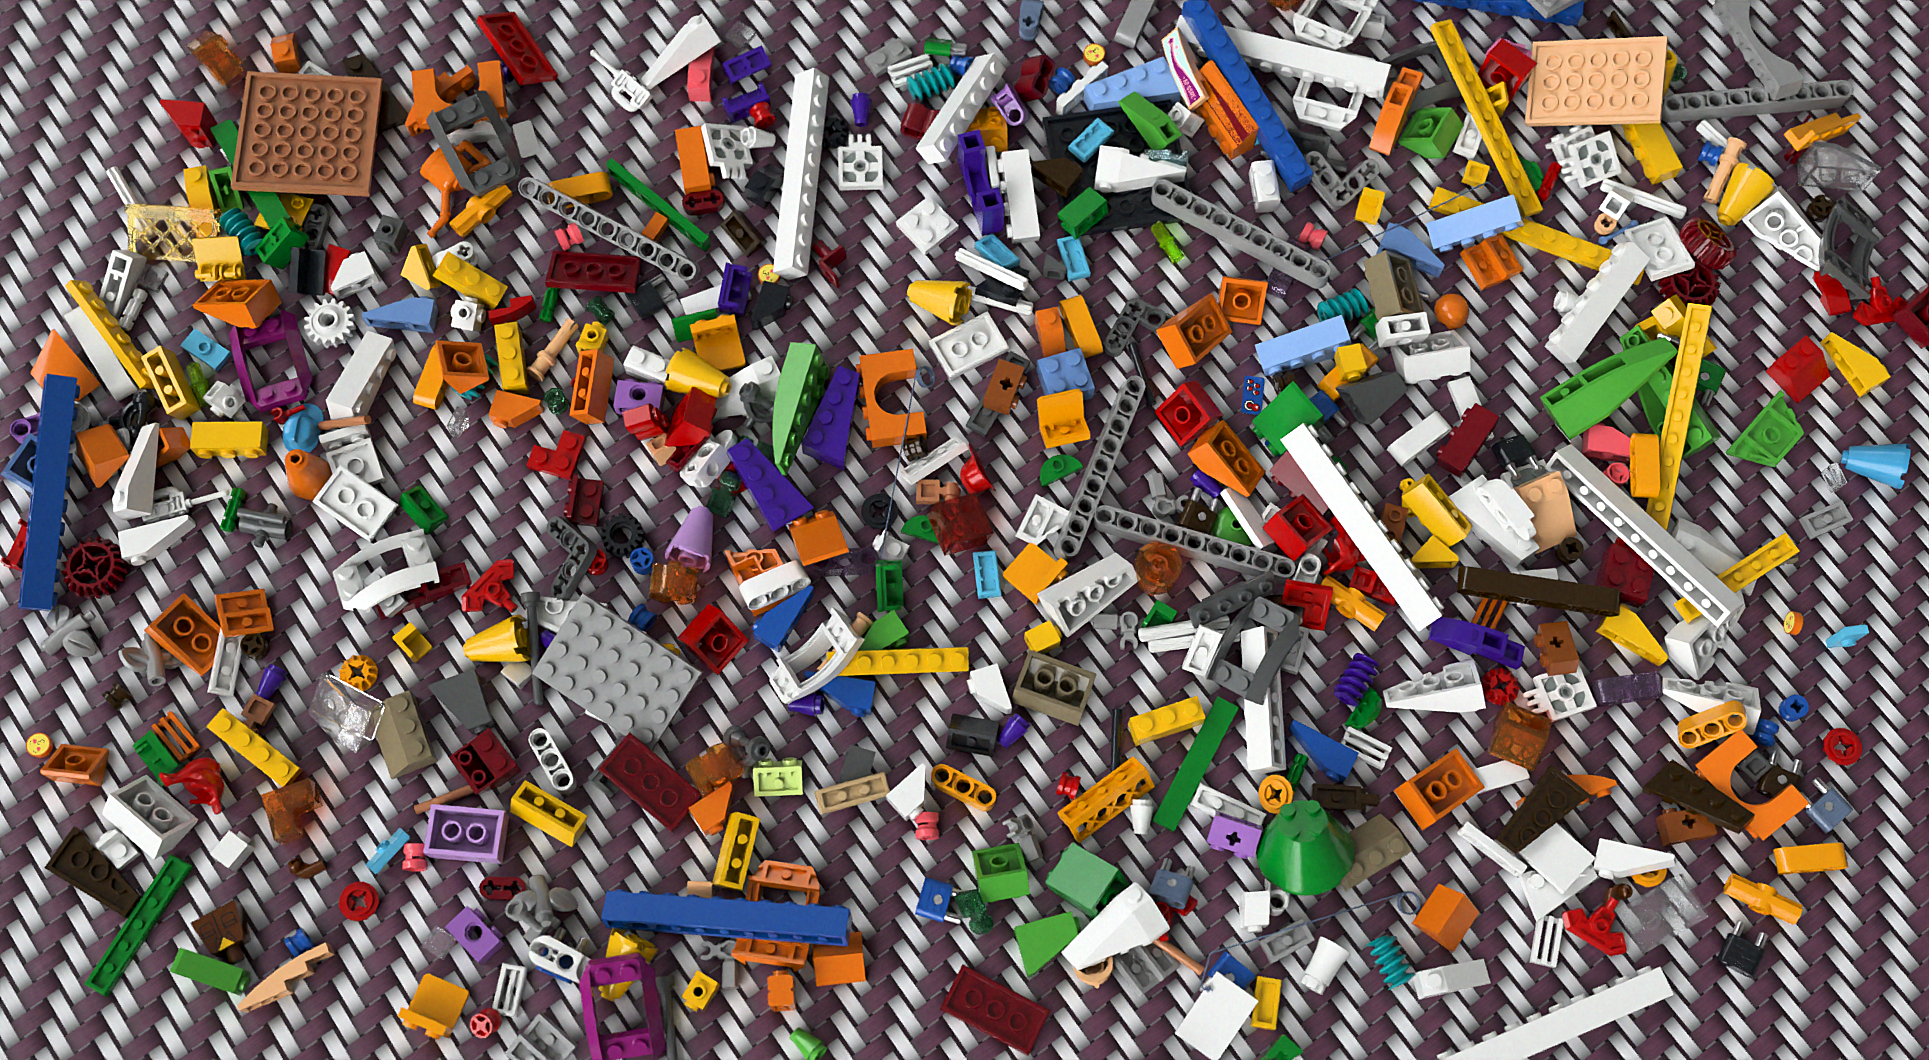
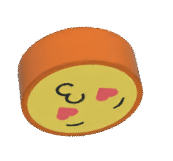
M1094 43L1085 47L1083 59L1086 64L1097 66L1100 62L1104 61L1105 50L1101 45Z
M765 264L760 267L758 279L761 284H763V281L779 283L781 276L773 273L774 264Z
M1789 611L1784 620V631L1786 634L1797 635L1803 627V616L1800 612Z
M35 733L26 742L27 752L36 758L46 757L53 749L52 739L44 733Z

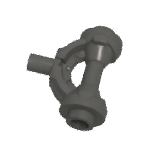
M753 381L748 384L745 383L739 391L740 400L744 404L747 416H749L743 423V426L750 430L756 422L761 424L772 422L774 401L762 395L758 384ZM755 403L764 406L768 411L759 410Z
M738 725L730 726L724 733L723 740L725 746L730 748L736 763L740 764L739 777L748 778L750 766H754L758 761H762L768 756L770 752L769 741L761 736L749 739L746 731Z

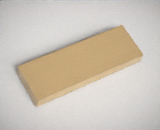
M885 772L815 790L814 794L820 815L885 798L890 789Z

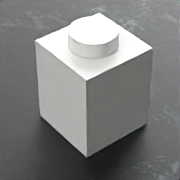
M1615 186L1599 210L1618 221L1634 197Z
M229 830L210 855L228 869L236 872L255 848L249 844L251 839L240 831L238 834H235Z

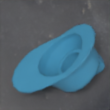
M304 404L306 410L289 416V419L285 422L283 427V443L288 451L301 449L311 452L317 446L321 430L318 429V423L324 421V416L321 409L316 405Z

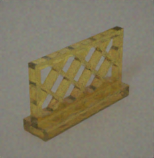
M140 203L124 204V213H127L128 250L135 252V243L141 239L148 249L142 254H137L145 256L147 259L197 262L196 257H192L195 254L194 247L188 238L195 231L201 238L219 237V218L222 217V209ZM135 218H142L148 225L141 233L135 228ZM160 219L165 220L170 226L163 234L154 226ZM182 221H186L192 227L186 235L176 227ZM204 222L212 223V233L208 237L199 229ZM150 229L159 236L152 245L143 236ZM172 230L181 238L175 246L166 238ZM161 241L170 248L165 255H161L154 248ZM183 242L193 250L188 256H182L177 250Z

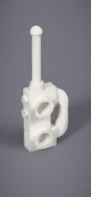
M591 50L590 55L612 72L615 77L611 83L614 86L612 97L615 101L630 112L638 109L643 110L653 98L651 92L643 85L641 86L637 82V78L631 77L630 72L627 70L626 72L624 70H616L596 50ZM626 91L633 98L628 101L621 93Z
M176 487L155 490L152 514L142 516L145 524L167 518H175V516H182L188 513V508L193 507V505L223 496L227 497L230 492L227 489H223V491L191 500L190 498L186 499L185 493L183 491L180 492ZM168 496H169V498H170L169 500H166V501H162V502H158V503L155 502V500H158V499H161V498H165V497H168Z

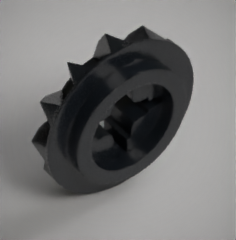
M826 116L822 147L836 149L847 142L849 128L845 124L844 119L840 120L836 116L834 118ZM834 126L837 133H833L829 138L828 131Z
M874 494L864 501L861 515L866 525L873 529L884 530L886 528L891 502L890 496ZM894 499L892 500L887 527L892 526L898 517V507ZM874 506L879 510L885 508V518L880 515L874 517L876 514Z

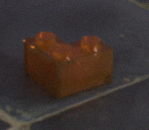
M206 30L187 44L186 47L197 61L207 68L218 84L223 86L244 70L240 66L242 61L235 52L232 54L226 48L228 43L221 34L218 35L216 32L212 33Z
M309 778L262 794L273 839L281 845L305 838L300 814L323 806L317 784Z

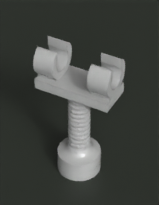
M513 899L507 904L505 913L509 918L514 921L522 920L530 926L523 936L530 943L534 939L541 937L548 929V927H542L541 923L528 913V906L520 899ZM554 916L550 920V926L555 930L562 923Z

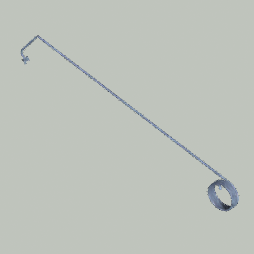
M1485 182V183H1483V184H1481V185H1478V186H1476L1475 188L1470 189V190H1468V191H1466V192H1464V193H1462V194H1460V195H1458V196H1456V197H1454V198H1452V199H1450V200H1448V201H1445V202H1443L1442 204H1439V205H1437V206H1435V207H1433V208H1431V209H1429V210H1427V211H1425V212H1423V213H1421V214H1419V215H1417V216H1414V217L1410 218L1409 220H1406V221H1404V222H1402V223H1400V224H1398V225H1396V226H1394V227H1392V228H1390V229H1388V230H1386V231H1383V232L1379 233L1378 235H1375V236H1373V237H1371V238H1369V239H1367V240H1365V241H1363V242H1360V243H1358L1357 245L1348 248L1347 250H1344V251H1342V252H1340V253H1338V254H1336V255H1334V256H1332V257H1329V258H1327L1326 260H1324V259H1321V260L1325 261V262L1328 264L1327 260H1329V259H1331V258H1333V257H1335V256H1337V255H1339V254H1341V253H1343V252H1345V251H1348V250H1350V249H1352V248H1354V247H1356V246H1358V245H1360V244H1362V243H1364V242H1366V241H1368V240H1370V239H1373L1374 237L1379 236V235H1381V234H1383V233H1385V232H1387V231H1389V230H1391V229H1393V228H1395V227H1397V226H1399V225H1401V224H1404L1405 222L1410 221V220H1412V219H1414V218H1416V217H1418V216H1420V215H1422V214H1424V213H1426V212H1428V211H1430V210H1432V209H1435V208H1437L1438 206H1441V205H1443V204H1445V203H1447V202H1449V201H1451V200H1453V199H1455V198H1457V197H1459V196H1461V195H1463V194H1466V193H1468V192H1470V191H1472V190H1474V189H1476V188H1478V187H1480V186H1482V185H1484V184H1486V183L1490 184L1493 188H1495L1498 192H1500V193L1503 195V198L1505 197V195H1504V193H1502L1500 190H1498L1496 187H1494L1491 183Z
M922 366L918 368L915 373L911 399L908 408L909 410L907 414L903 441L901 445L899 461L892 492V498L890 502L887 524L885 528L884 539L879 560H881L886 531L890 516V510L895 490V484L915 386V380L917 379L918 384L922 388H928L933 386L935 382V374L929 366ZM922 369L927 370L929 373V385L924 384L921 376L923 374L920 375Z
M1405 891L1380 900H1376L1310 922L1299 924L1284 930H1280L1265 936H1261L1255 939H1251L1236 945H1232L1211 952L1208 956V960L1201 982V987L1203 990H1206L1207 992H1210V990L1213 991V989H1211V985L1207 986L1206 988L1203 987V980L1212 953H1216L1225 949L1242 945L1260 938H1264L1273 934L1290 930L1314 921L1325 919L1340 913H1344L1398 895V909L1404 914L1412 915L1417 913L1420 909V898L1414 892ZM1406 893L1414 895L1418 901V907L1412 913L1405 912L1401 907V899L1404 895L1407 896Z

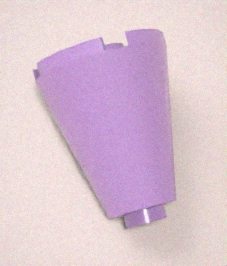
M698 506L691 509L667 547L665 559L667 560L669 557L672 560L671 565L675 568L690 573H696L697 569H703V572L710 569L713 514L707 507Z

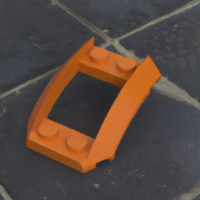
M765 860L758 866V870L753 875L748 876L745 899L749 901L759 902L762 898L764 886L807 893L805 905L819 903L821 887L811 866ZM737 938L731 955L745 965L747 961L791 967L796 972L805 967L811 943Z

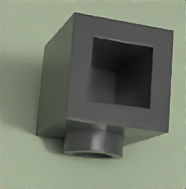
M383 215L373 239L381 251L386 253L392 251L399 254L409 230L403 220Z

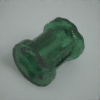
M596 296L586 304L585 309L593 314L597 319L596 322L606 325L614 318L615 313L607 308L601 296Z
M551 388L545 393L544 400L552 414L561 415L567 411L568 401L561 389Z

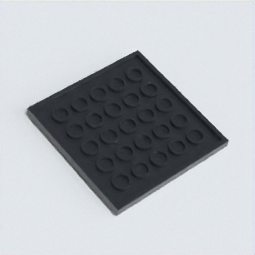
M1171 100L1150 102L1167 115L1172 110ZM1122 107L1043 117L1042 124L1049 159L1067 158L1070 161L1077 162L1083 169L1081 182L1067 199L1056 192L1059 211L1087 188L1091 187L1094 190L1100 148L1084 163L1068 150V146L1097 118L1114 130V135L1103 146L1124 148L1129 150L1130 155L1140 157L1141 154L1148 155V159L1154 162L1165 160L1185 166L1180 140L1178 139L1172 146L1155 155ZM1186 173L1183 182L1173 184L1190 192ZM1152 187L1102 193L1099 190H1095L1107 200L1108 214L1082 236L1185 221L1153 205L1151 201ZM1158 192L1159 195H1165L1163 192ZM1183 202L1177 203L1179 205H1185V203ZM1063 228L1064 237L1072 236Z

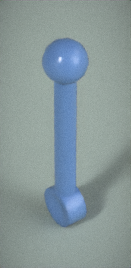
M1632 220L1629 225L1609 236L1600 237L1598 244L1605 246L1610 239L1625 232L1626 229L1638 226V221Z

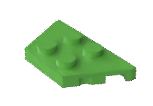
M1781 390L1725 452L1727 455L1775 467L1802 437L1804 431L1796 421L1792 408L1788 409L1783 399L1785 395Z

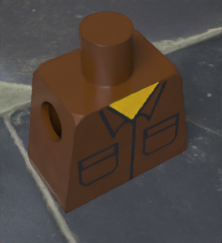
M233 900L191 922V926L213 956L219 958L226 955L230 965L237 964L245 959L240 947L249 943L251 937L241 903Z

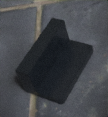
M298 247L291 248L289 293L325 295L327 251Z
M952 714L946 748L993 757L999 722Z

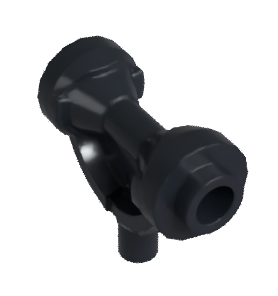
M138 392V394L133 395L132 402L121 411L120 416L109 417V424L111 426L119 425L120 428L128 429L130 445L134 447L142 426H146L147 414L155 408L157 399L149 392ZM135 414H137L136 425L133 427L132 420Z

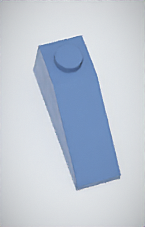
M1389 222V224H1388L1386 230H1388V229H1390V228H1392V227H1394V226H1396V225H1398V224H1393V223H1390V222ZM1402 225L1384 233L1376 253L1387 250L1409 258L1412 268L1439 278L1445 266L1410 230Z
M411 297L363 312L362 318L367 326L434 333L439 308L435 300L430 297Z

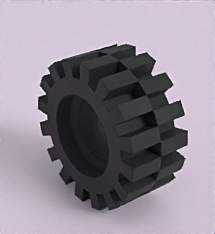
M619 513V517L613 515L611 516L612 520L609 521L607 519L605 521L606 526L602 525L601 538L605 549L612 556L615 557L617 555L621 559H623V556L630 558V554L635 549L643 547L642 543L645 542V534L640 522L635 517L632 518L630 514L624 516L623 513ZM621 528H626L632 533L631 539L624 544L617 543L614 540L615 532Z

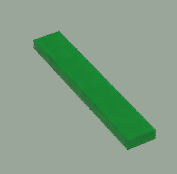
M229 119L210 129L233 167L238 130L232 120ZM247 191L270 230L282 216L291 221L290 216L275 192Z
M610 158L606 162L608 174L654 212L667 217L669 224L705 252L711 247L709 236L614 159Z
M1217 696L1152 822L1174 833L1239 707Z
M170 854L85 982L86 986L105 997L110 995L194 868L192 865Z

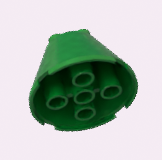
M1300 800L1284 804L1281 807V811L1264 828L1256 848V857L1259 869L1267 881L1283 888L1284 892L1309 896L1327 892L1341 883V880L1353 867L1355 848L1349 831L1339 820L1324 810L1317 801Z

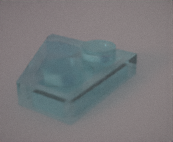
M1144 149L1143 154L1148 155V159L1154 162L1165 160L1186 167L1190 151L1183 150L1182 155L1172 154L1171 150Z

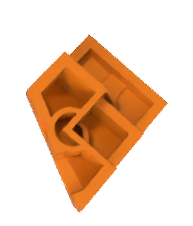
M55 329L51 330L30 373L42 388L46 374L77 378L76 384L80 385V395L78 399L75 398V401H79L100 386L101 383Z
M747 549V552L724 551L739 587L744 581L783 565L776 549ZM790 595L786 598H783L760 609L751 610V612L755 617L759 614H762L766 611L773 609L774 607L781 604L793 595Z

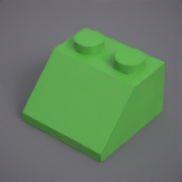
M1452 107L1420 108L1416 110L1398 142L1425 158H1445L1464 124Z
M1019 843L972 851L982 903L1030 895L1027 869Z

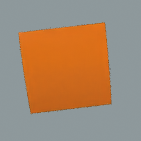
M1502 234L1486 238L1481 244L1463 249L1460 253L1481 290L1508 280L1524 270Z
M264 589L215 595L217 613L224 638L274 630L270 607L267 606Z

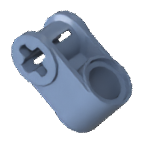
M1022 0L1019 18V36L1021 39L1032 41L1037 38L1040 20L1043 15L1044 1Z

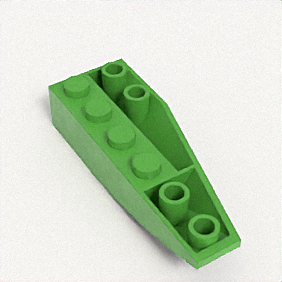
M1637 325L1619 338L1623 351L1652 341L1640 325ZM1669 361L1637 390L1649 425L1654 433L1658 435L1659 441L1661 440L1675 370ZM1695 397L1682 460L1702 451L1721 438Z
M1666 337L1643 343L1588 367L1542 395L1540 399L1547 414L1566 437L1571 440L1610 416L1670 361L1678 351Z
M791 342L778 381L773 411V449L775 464L782 475H787L792 466L795 455L818 407L819 400L823 397L825 380L828 379L830 374L829 366H827L816 344Z

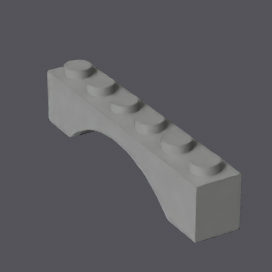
M1715 0L1712 8L1714 14L1718 16L1724 29L1728 31L1734 44L1738 46L1744 59L1750 64L1754 74L1760 79L1766 92L1770 94L1772 99L1775 101L1798 94L1804 79L1795 65L1769 51L1754 34L1749 20L1751 1Z

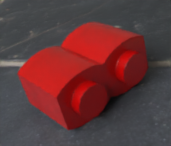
M650 403L623 411L627 431L630 434H634L640 441L668 432L669 420L666 414H662L657 407Z

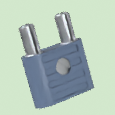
M1817 777L1812 783L1823 793L1822 796L1812 803L1803 792L1800 793L1809 802L1805 807V812L1826 834L1850 814L1853 808L1833 787L1829 788Z
M1165 858L1161 869L1156 871L1148 895L1155 902H1165L1168 906L1184 909L1194 884L1192 877L1195 867L1192 866L1191 869V865L1187 866L1185 874L1182 876L1169 871L1172 861Z

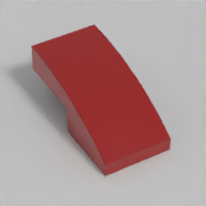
M329 244L326 250L328 258L325 293L334 295L331 289L333 281L343 260L349 258L352 253L348 249Z
M1820 271L1814 272L1812 279L1822 293L1820 302L1828 315L1834 316L1851 312L1850 300L1841 282L1836 278H1832L1828 273L1821 277Z
M533 296L511 298V307L489 310V320L493 328L494 325L518 321L534 311L536 303Z
M1356 566L1349 588H1355L1364 596L1376 601L1395 606V598L1377 573Z

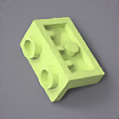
M788 757L782 759V761L773 762V759L765 758L753 766L754 797L803 795L801 760L797 761V758Z

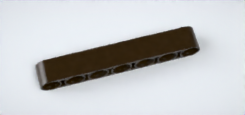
M1463 566L1458 569L1456 592L1459 594L1606 617H1615L1620 614L1621 591L1618 589L1477 567Z

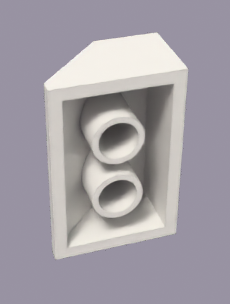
M1455 330L1430 334L1420 343L1390 346L1396 371L1404 378V383L1415 384L1420 380H1437L1442 376H1458L1463 374V372L1471 371L1470 346Z
M147 775L109 794L102 813L154 860L172 850L198 821L194 815Z

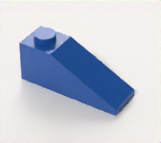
M811 585L807 586L766 612L762 619L758 618L752 628L755 640L780 652L815 595L814 587Z
M805 670V681L817 672ZM836 676L829 683L818 689L845 710L850 711L854 716L865 717L866 714L871 715L876 682Z
M1293 720L1288 728L1319 770L1326 774L1325 777L1336 783L1339 781L1343 783L1348 777L1359 753Z

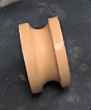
M1602 213L1595 221L1594 228L1600 235H1609L1616 227L1617 221L1606 213ZM1602 221H1607L1606 224H1610L1608 228L1604 227L1605 224H1601Z

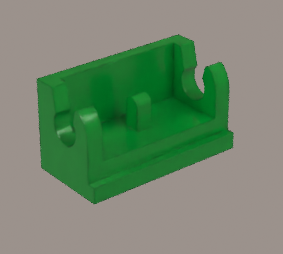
M1091 187L1087 188L1057 213L1058 217L1063 221L1061 226L1077 240L1108 214L1107 200Z
M282 216L256 246L255 250L263 263L283 270L291 260V248H301L307 242L309 236L299 231L301 228L299 224Z
M902 559L876 560L878 612L901 610V606H904Z
M149 730L146 735L133 745L135 752L141 757L163 787L165 785L159 778L160 772L174 774L184 768L159 735L152 730Z
M1283 1034L1274 1040L1259 1060H1272L1275 1057L1276 1060H1293L1301 1055L1303 1050Z

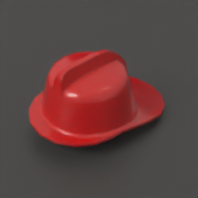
M969 443L972 457L961 469L960 479L962 484L972 496L990 488L996 491L986 475L975 448Z

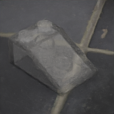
M1817 141L1811 144L1797 162L1798 186L1864 191L1881 172V167L1836 143Z
M323 672L308 714L336 743L358 753L372 744L386 704Z
M1683 873L1616 910L1617 915L1642 954L1710 917Z

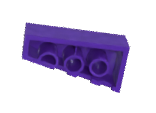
M838 365L801 443L803 454L842 470H845L858 400L859 373Z
M748 438L727 449L726 454L772 533L814 509Z

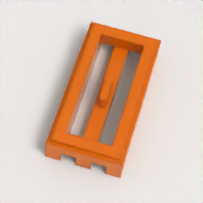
M1482 598L1471 623L1477 624L1488 598ZM1492 599L1480 624L1481 626H1486L1498 600ZM1508 601L1501 602L1490 625L1491 629L1495 630Z
M171 710L165 718L159 719V723H154L151 726L182 763L202 747ZM171 720L193 745L191 749L169 724ZM162 727H165L168 730V732L173 736L177 743L186 752L185 754H181V752L176 748L172 741L162 731Z

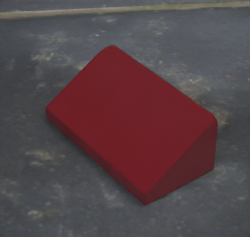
M704 437L699 444L679 446L665 463L672 471H681L708 438Z

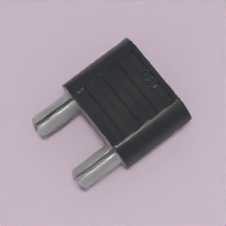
M663 274L639 283L636 293H624L642 321L664 309L666 303L677 297L675 291L660 297L654 287L665 281Z
M1523 434L1499 441L1491 447L1492 452L1503 469L1509 471L1514 480L1521 477L1517 467L1530 464L1534 472L1537 473L1542 470V467L1536 460L1537 454Z
M1737 920L1732 933L1727 934L1717 961L1748 978H1754L1765 953L1763 947L1768 935L1760 932L1755 944H1752L1740 937L1745 923Z

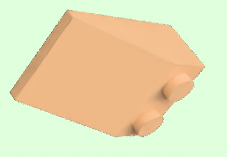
M1560 471L1548 472L1512 488L1535 515L1530 519L1536 530V535L1532 538L1540 547L1535 554L1562 543L1568 537L1577 536L1569 492Z

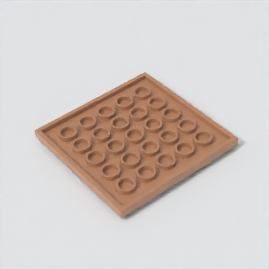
M247 71L231 179L232 190L370 196L383 87L382 78Z

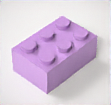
M431 804L423 853L429 858L502 864L510 816L504 810Z

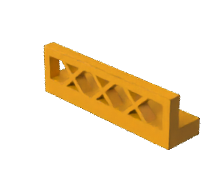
M1836 112L1790 128L1784 136L1796 151H1800L1845 134L1862 117L1859 113L1841 119Z
M1133 756L1057 812V814L1069 827L1075 840L1081 843L1133 803V799L1141 798L1153 789L1155 785L1146 767ZM1144 778L1146 783L1140 788L1135 789L1137 783ZM1126 794L1124 800L1116 803L1120 795ZM1107 808L1104 815L1097 817L1100 810ZM1084 822H1088L1086 828L1078 832L1077 827Z

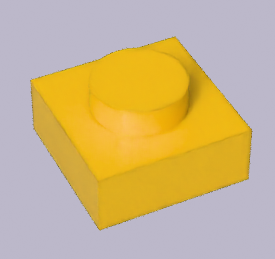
M1468 160L1461 182L1475 187L1485 183L1490 166Z

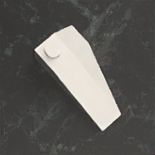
M1100 145L1094 190H1099L1102 193L1122 192L1152 187L1157 180L1161 179L1171 183L1183 182L1187 167L1165 160L1154 162L1148 159V155L1141 154L1140 157L1130 155L1129 150L1124 148Z
M1779 186L1751 210L1742 221L1760 239L1775 245L1774 247L1789 253L1805 265L1820 271L1818 253L1821 235L1794 200Z
M772 355L749 365L729 377L732 384L731 390L723 398H717L715 404L717 413L713 420L725 419L728 416L736 415L747 416L744 404L740 400L739 391L745 383L748 384L751 381L758 384L763 396L775 401L781 373ZM755 403L759 410L768 411L764 406Z
M159 423L142 426L115 488L112 498L114 504L113 513L121 520L126 521L152 514Z
M1677 518L1671 536L1715 576L1741 561V559L1701 526L1683 518ZM1756 580L1742 588V593L1750 596Z
M1739 590L1735 594L1744 602L1742 590ZM1745 604L1732 619L1718 628L1703 614L1688 624L1685 620L1679 622L1664 637L1669 656L1693 679L1699 680L1712 667L1715 661L1713 657L1717 648L1722 649L1725 641L1723 639L1728 629L1733 630L1746 608Z
M1474 659L1446 665L1443 667L1442 672L1434 675L1431 672L1423 675V679L1417 682L1406 681L1383 690L1388 708L1459 713L1475 712L1486 708L1482 685Z
M1662 679V693L1698 713L1728 701L1741 702L1745 707L1747 718L1746 726L1742 730L1746 734H1754L1761 713L1758 688L1726 682L1725 686H1715L1713 681H1705L1701 685L1689 679ZM1732 714V715H1730V717H1738V716H1739L1738 714Z
M1135 882L1118 894L1062 951V955L1079 971L1105 961L1106 957L1117 953L1122 955L1129 952L1128 949L1141 944L1142 946L1151 944L1167 932L1170 927L1153 899Z

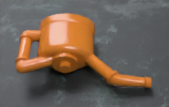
M463 140L457 147L451 143L467 175L491 164L488 157L483 155L471 141ZM440 147L428 157L420 170V174L441 192L440 218L428 230L427 235L430 238L435 237V234L451 217L450 194L465 189L460 186ZM467 151L478 163L473 165L463 153Z

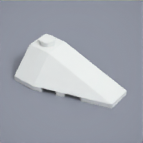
M703 14L692 17L682 27L641 78L648 90L721 42Z

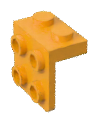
M996 106L981 108L965 133L979 129L985 148L994 146L996 152L1008 151L1007 123Z
M720 315L716 319L708 321L699 320L690 325L697 355L722 372L743 367L746 364L734 315Z
M1081 389L1041 396L1037 399L1039 431L1046 449L1090 439V431L1084 418L1083 393Z
M1029 543L1003 572V578L1037 605L1040 602L1037 593L1064 580L1068 574V563L1062 558L1056 562L1038 546Z
M425 974L408 1009L401 1007L397 1017L404 1019L402 1025L416 1030L420 1026L427 1029L425 1034L439 1040L440 1036L449 1039L469 997V991L431 974Z

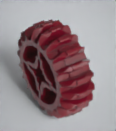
M1693 217L1679 231L1681 243L1685 245V248L1696 259H1699L1703 264H1707L1708 267L1722 270L1737 255V250L1734 243L1731 242V238L1727 237L1720 228L1710 223L1707 219Z
M1699 259L1694 260L1695 267L1693 269L1683 271L1689 274L1677 273L1661 278L1658 282V287L1661 288L1659 295H1665L1663 301L1665 302L1677 294L1686 307L1688 303L1710 306L1716 301L1715 299L1720 292L1718 289L1721 283L1717 282L1719 275L1713 274L1714 268H1709L1707 264H1703Z
M98 536L94 540L92 537H88L87 543L79 540V547L71 546L73 552L71 554L65 553L68 561L61 563L66 569L60 572L65 577L63 581L68 586V589L73 593L76 592V595L79 597L85 596L87 599L92 600L94 596L97 599H101L103 593L111 596L110 590L112 588L119 590L116 584L118 582L124 583V579L121 576L128 574L124 567L129 564L122 558L120 546L115 543L113 544V541L110 539L104 540ZM107 553L105 556L101 555L98 557H94L92 554ZM91 579H95L97 581L91 584L81 583L84 580L89 581Z

